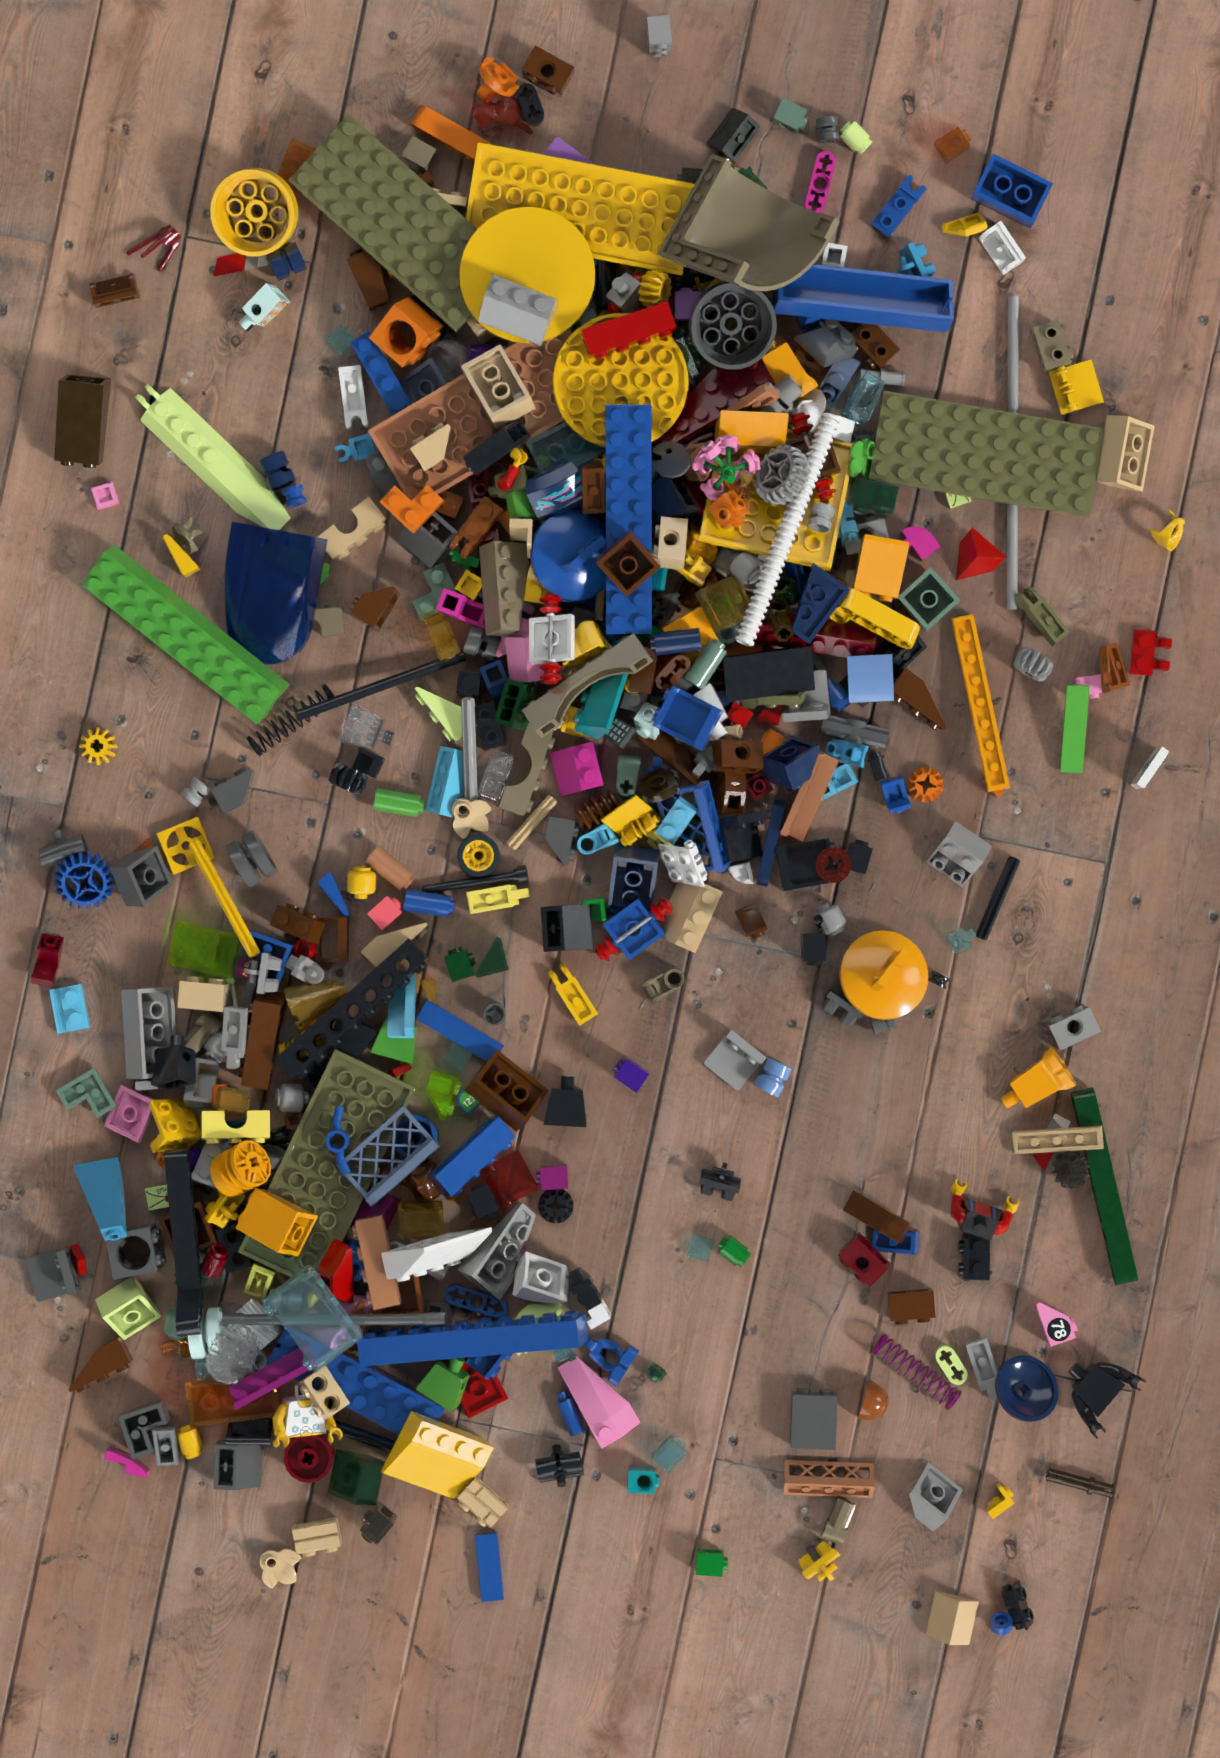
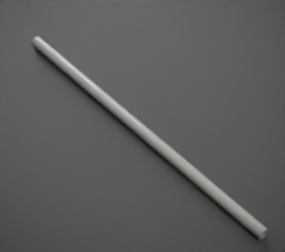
M1008 296L1007 412L1018 413L1019 296ZM1007 504L1006 610H1017L1015 596L1018 594V506Z

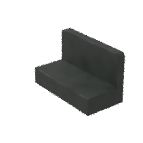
M732 108L709 138L707 144L719 150L729 161L735 163L760 129V126L749 114Z

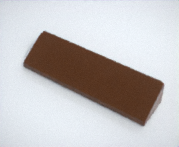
M659 729V735L656 740L649 737L643 738L639 734L636 737L692 784L696 785L700 781L709 780L710 787H712L716 782L717 774L712 770L710 773L704 770L698 779L693 777L691 772L698 765L694 762L695 756L666 732Z

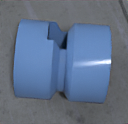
M767 1057L762 1065L763 1073H758L753 1085L779 1097L784 1088L782 1082L788 1080L793 1069Z

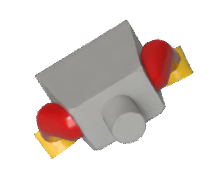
M637 267L632 276L624 273L621 277L615 278L612 282L611 290L606 295L609 304L608 311L604 309L597 317L614 313L630 314L645 309L646 306H643L642 302L639 301L640 294L638 291L640 290L639 283L642 282V276L647 271Z

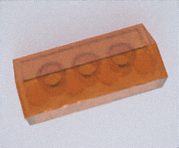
M248 1375L185 1382L190 1427L271 1418L281 1404L279 1387L236 1410L233 1405L235 1401L227 1387Z

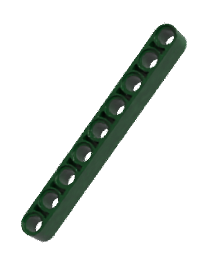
M1093 1087L1071 1092V1099L1078 1127L1102 1126L1104 1148L1083 1151L1113 1280L1116 1286L1138 1281L1137 1270L1096 1094Z

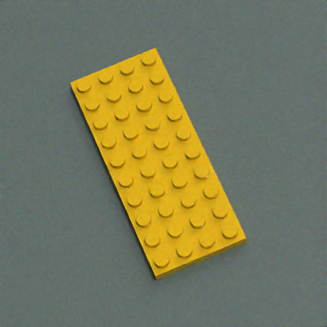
M478 142L466 219L478 229L491 217L506 210L520 207L543 208L555 212L570 221L586 239L592 256L595 259L683 276L685 266L668 261L657 255L695 184Z

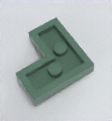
M444 563L423 571L432 592L412 601L422 622L441 614V612L436 610L443 588L457 593Z
M96 1068L89 1070L56 1090L66 1110L87 1100L96 1117L99 1118L117 1107L115 1100Z

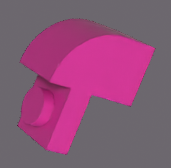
M914 526L905 528L900 532L904 538L903 541L910 542L909 548L912 549L920 562L941 547L934 536L924 528Z

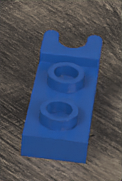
M908 175L900 185V188H898L871 223L874 228L887 238L891 236L927 190L924 185L916 191L911 190L912 175Z

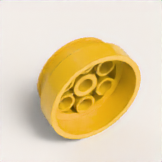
M248 168L231 174L219 184L211 201V221L216 234L228 248L242 255L263 256L274 252L287 243L297 225L298 205L292 189L279 175L266 169ZM247 183H250V184L253 185V187H254V194H253V195L249 194V193L246 191V184H247ZM269 187L275 189V199L269 197L267 193ZM234 201H238L241 204L240 212H236L233 209ZM256 204L262 207V216L255 213L254 207ZM277 208L284 211L285 218L283 220L276 216ZM242 222H246L249 225V233L242 231ZM264 226H268L271 229V237L264 235Z

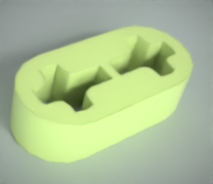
M939 1346L935 1351L936 1361L951 1383L955 1385L963 1384L968 1377L966 1368L950 1346ZM942 1350L951 1352L948 1355L952 1361L948 1364L945 1359H939L942 1356L940 1353ZM952 1366H955L958 1371L963 1370L961 1379L958 1380L956 1377H951L954 1375L951 1369Z

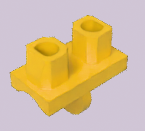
M686 549L684 569L673 570L681 573L689 582L701 587L712 567L702 561L703 558L700 555L695 556Z
M218 1190L220 1197L216 1202H211L205 1208L207 1215L204 1219L208 1223H213L221 1228H224L229 1219L237 1220L239 1215L235 1211L246 1197L244 1193L237 1197H229Z
M822 1541L815 1547L821 1556L820 1559L814 1562L811 1556L806 1554L798 1561L803 1569L801 1573L805 1578L810 1579L822 1570L816 1576L818 1580L822 1581L825 1577H828L832 1581L835 1579L832 1572L838 1567L835 1563L829 1567L826 1566L838 1558L840 1554L825 1541Z

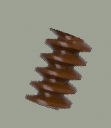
M608 789L606 790V798L600 793L598 794V802L591 797V805L583 801V809H580L577 805L574 806V812L583 831L584 825L592 829V821L599 826L601 817H605L621 805L615 793L613 794Z

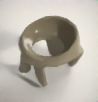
M189 517L184 525L176 523L172 527L175 540L187 554L198 552L208 536L206 533H202L198 523H192V517Z

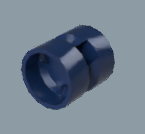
M296 242L284 246V252L275 250L267 254L278 281L287 278L290 275V271L297 274L307 269Z
M284 451L273 453L258 461L262 474L267 475L265 481L269 491L279 490L296 481L292 469L287 468L289 461Z

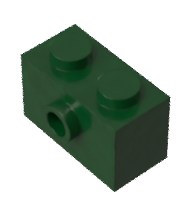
M506 679L494 722L525 731L528 719L522 710L531 701L535 700L538 688Z
M461 946L447 951L448 955L444 959L452 983L476 974L473 967L476 965L472 952L469 953L468 949L462 950Z

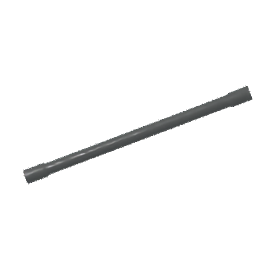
M446 1312L408 1314L223 1313L222 1315L223 1327H242L245 1325L446 1326L447 1321Z

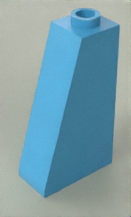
M118 1157L74 1165V1171L104 1240L114 1241L127 1237L123 1169Z

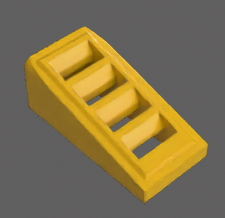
M168 534L163 536L182 576L187 578L201 570Z

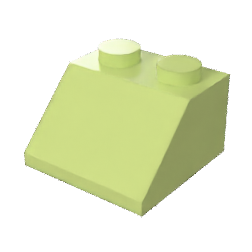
M131 1276L95 1299L102 1318L123 1340L162 1317L145 1288L134 1276Z

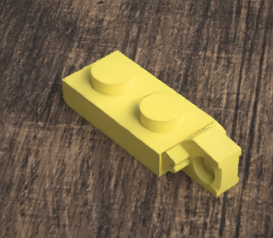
M511 884L466 892L470 914L514 907V905H519V899L530 897L529 888L517 890L516 885Z

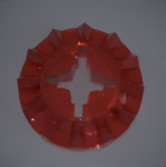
M838 847L824 849L816 859L817 874L826 882L837 883L843 881L851 871L849 855ZM828 856L834 861L842 859V862L837 865L838 874L833 869L825 870L830 864Z

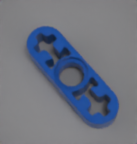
M451 1284L445 1292V1298L448 1303L494 1318L503 1317L508 1310V1303L504 1298L498 1300L489 1293L467 1286ZM456 1288L459 1289L458 1293L464 1296L465 1291L470 1292L467 1296L466 1304L462 1303L464 1298L461 1297L453 1300L449 1291L453 1292ZM473 1295H480L483 1298V1304L479 1307H474L470 1303V1298ZM487 1298H491L490 1304L496 1305L498 1301L501 1302V1306L504 1308L499 1313H495V1308L488 1306V1311L483 1309L486 1306Z

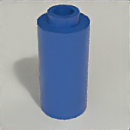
M410 889L406 891L404 911L446 918H448L449 913H454L455 901L451 900L450 895Z

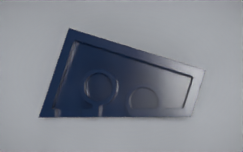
M814 562L792 622L794 633L808 644H810L850 590Z

